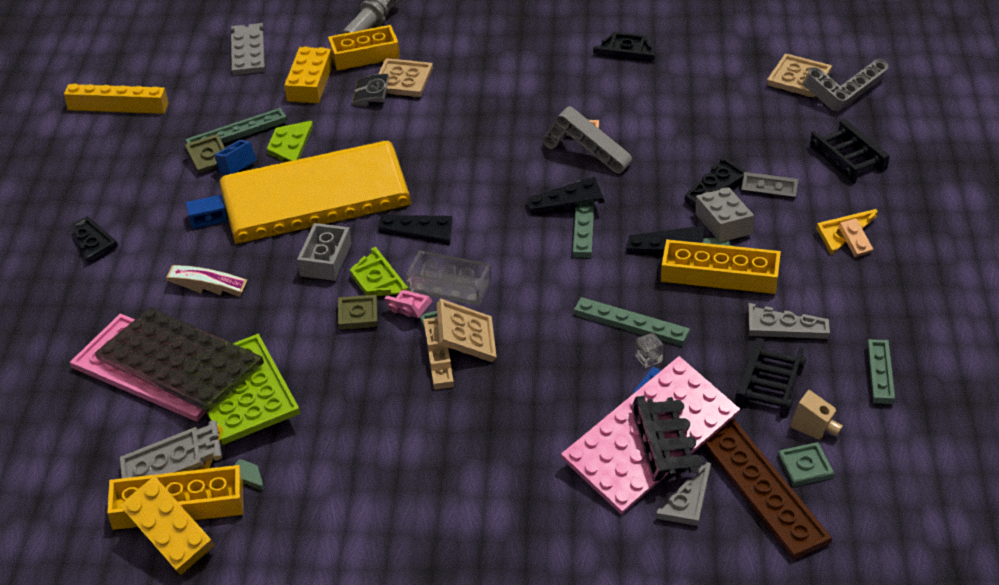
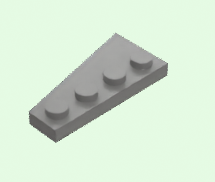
M749 303L748 305L749 336L829 339V319L805 314L796 316L791 311L785 310L784 313L773 311L771 307L765 306L762 309L755 307L756 304Z

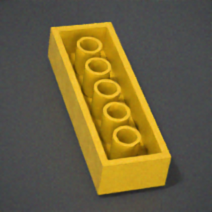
M666 239L661 267V282L776 294L781 251Z
M240 465L113 479L109 482L107 513L112 530L137 527L120 507V504L153 476L160 481L193 520L243 515V479Z

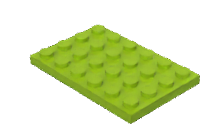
M259 334L184 362L185 369L210 420L217 421V425L219 424L223 428L220 438L222 445L301 414L295 399Z

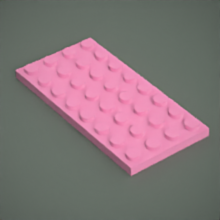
M119 314L70 361L71 368L196 422L206 413L185 369L184 362L212 351L123 314Z
M680 356L561 453V459L621 515L660 482L653 481L631 410L636 396H644L646 401L647 399H653V402L666 401L668 397H673V400H680L684 403L685 408L678 415L679 418H686L690 421V428L684 434L685 437H693L697 442L695 448L690 451L691 454L740 411V408ZM671 415L658 416L659 420L672 419ZM677 433L664 434L665 439L678 437ZM683 451L672 452L670 456L679 457L684 456ZM668 472L665 473L662 479H664L668 475Z

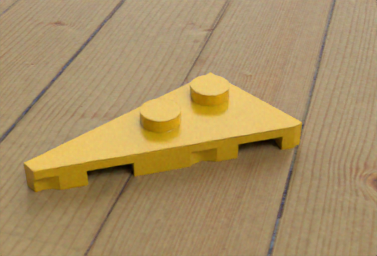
M874 209L817 223L816 229L830 254H834L847 243L838 228L841 222L857 218L863 229L877 217L878 211Z

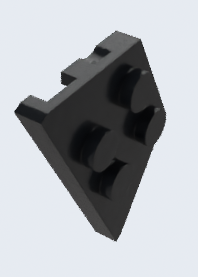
M613 32L609 37L602 40L600 46L595 45L593 47V53L655 61V52H652V46L648 42L646 35Z

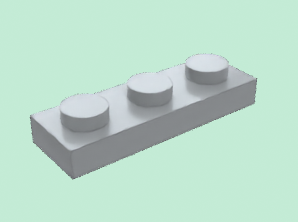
M744 172L742 191L796 198L799 179Z

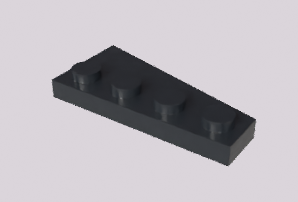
M722 157L717 165L715 164L711 171L702 177V181L696 183L685 194L684 200L696 208L697 195L717 191L722 188L731 189L743 182L744 172L747 171L727 158Z
M596 177L587 178L583 181L527 198L531 214L555 211L557 207L569 209L572 205L577 204L589 206L590 202L598 201V204L605 203Z
M380 215L379 233L403 236L405 234L409 235L412 239L422 237L428 238L429 242L439 240L444 241L446 245H450L453 216Z

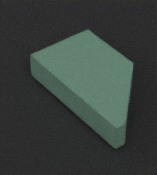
M239 459L235 465H240L243 484L263 490L264 486L258 466Z

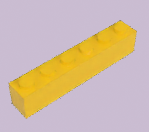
M68 84L64 92L68 110L164 114L168 106L166 90L161 87Z

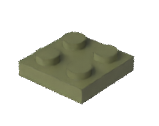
M218 134L185 144V149L198 174L218 168L214 154L225 149Z
M377 295L338 297L339 330L378 327Z

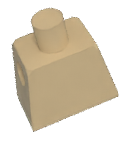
M808 389L797 406L790 427L816 439H821L826 431L837 437L843 425L833 420L836 409Z

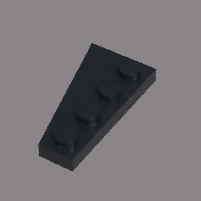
M705 225L629 235L627 253L664 255L666 239L704 243Z

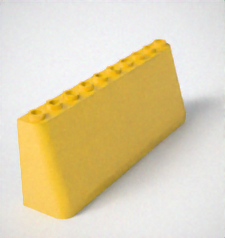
M389 141L223 176L219 181L226 215L235 244L310 228L314 223L328 224L411 205V197L395 149Z

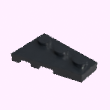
M88 216L72 224L87 264L118 247L117 241Z

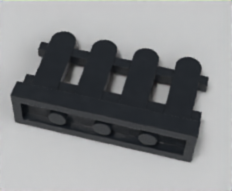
M636 396L631 410L653 481H661L666 472H668L669 476L675 475L676 471L689 470L690 474L695 473L696 469H699L702 465L703 460L700 456L691 455L690 453L695 448L697 442L691 436L685 437L684 432L688 431L691 424L688 419L679 418L678 414H681L685 408L684 403L680 400H673V397H668L666 401L653 402V399H647L646 401L644 396ZM671 415L672 419L659 420L658 416ZM677 433V438L665 439L664 434ZM683 451L684 456L679 457L670 456L672 452Z

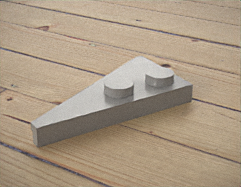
M706 462L705 465L701 466L697 470V474L691 480L688 479L678 489V492L669 498L668 504L663 509L659 508L657 510L656 519L699 525L711 463Z

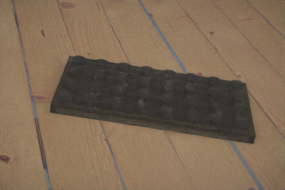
M152 307L147 309L95 352L96 359L207 412H210L264 363L262 356Z

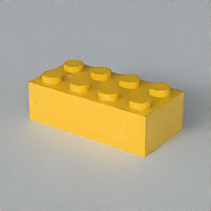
M391 25L328 37L336 70L377 64L385 61L386 58H400L398 40Z
M299 47L284 85L287 101L320 102L333 66L331 49Z
M155 476L120 504L124 512L179 575H182L215 546L208 535Z

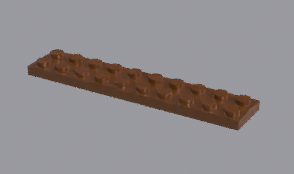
M734 418L703 444L704 448L793 560L831 543L832 537Z

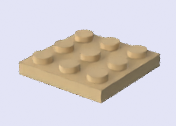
M785 53L767 79V85L814 98L815 95L804 86V78L812 67L821 69L829 76L832 71V65Z
M386 58L379 74H389L386 93L421 97L433 70V63Z
M439 299L437 302L440 345L493 362L496 359L492 316Z

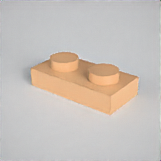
M857 218L839 224L838 228L854 257L872 252L873 248Z

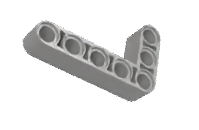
M877 59L841 86L821 69L812 67L804 78L803 84L830 109L840 111L879 82L887 71L888 64L882 59Z
M566 107L556 117L543 137L544 145L549 149H554L568 134L618 174L622 173L632 163V157L626 150L572 107Z

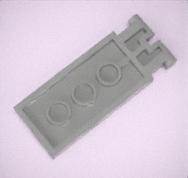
M263 23L249 24V27H245V25L231 26V31L234 32V34H231L233 75L265 72L263 31H260L263 29Z
M212 420L208 423V426L201 429L194 427L121 456L122 478L191 471L204 466L205 461L211 459L220 460L222 454L220 441L218 440L217 421Z

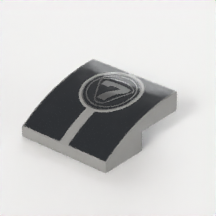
M374 74L358 79L352 106H369V102H384L389 83V74Z

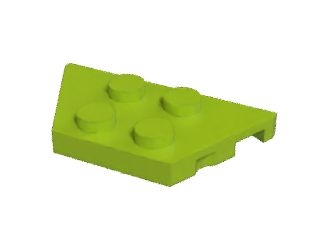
M313 121L277 127L268 144L267 154L277 157L283 162L285 160L293 161L300 159L313 129Z
M376 247L371 249V254L367 257L363 256L359 263L350 269L351 277L365 295L388 296L398 295L402 290L408 291L406 284Z

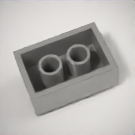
M722 188L696 196V215L719 242L753 234L754 215L730 188Z
M314 223L297 259L299 275L336 281L352 244L350 227Z

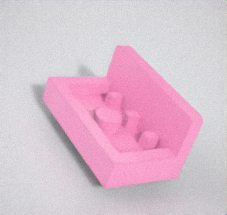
M402 290L396 298L391 296L385 297L388 308L393 313L405 314L408 317L419 318L432 303L429 296Z

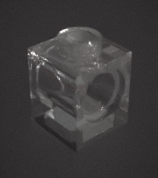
M654 332L636 338L635 356L645 368L663 362V344Z

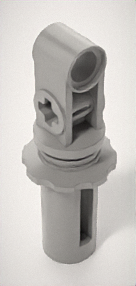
M399 0L363 1L359 6L361 12L341 34L371 29L374 25L377 27L382 26L388 11Z

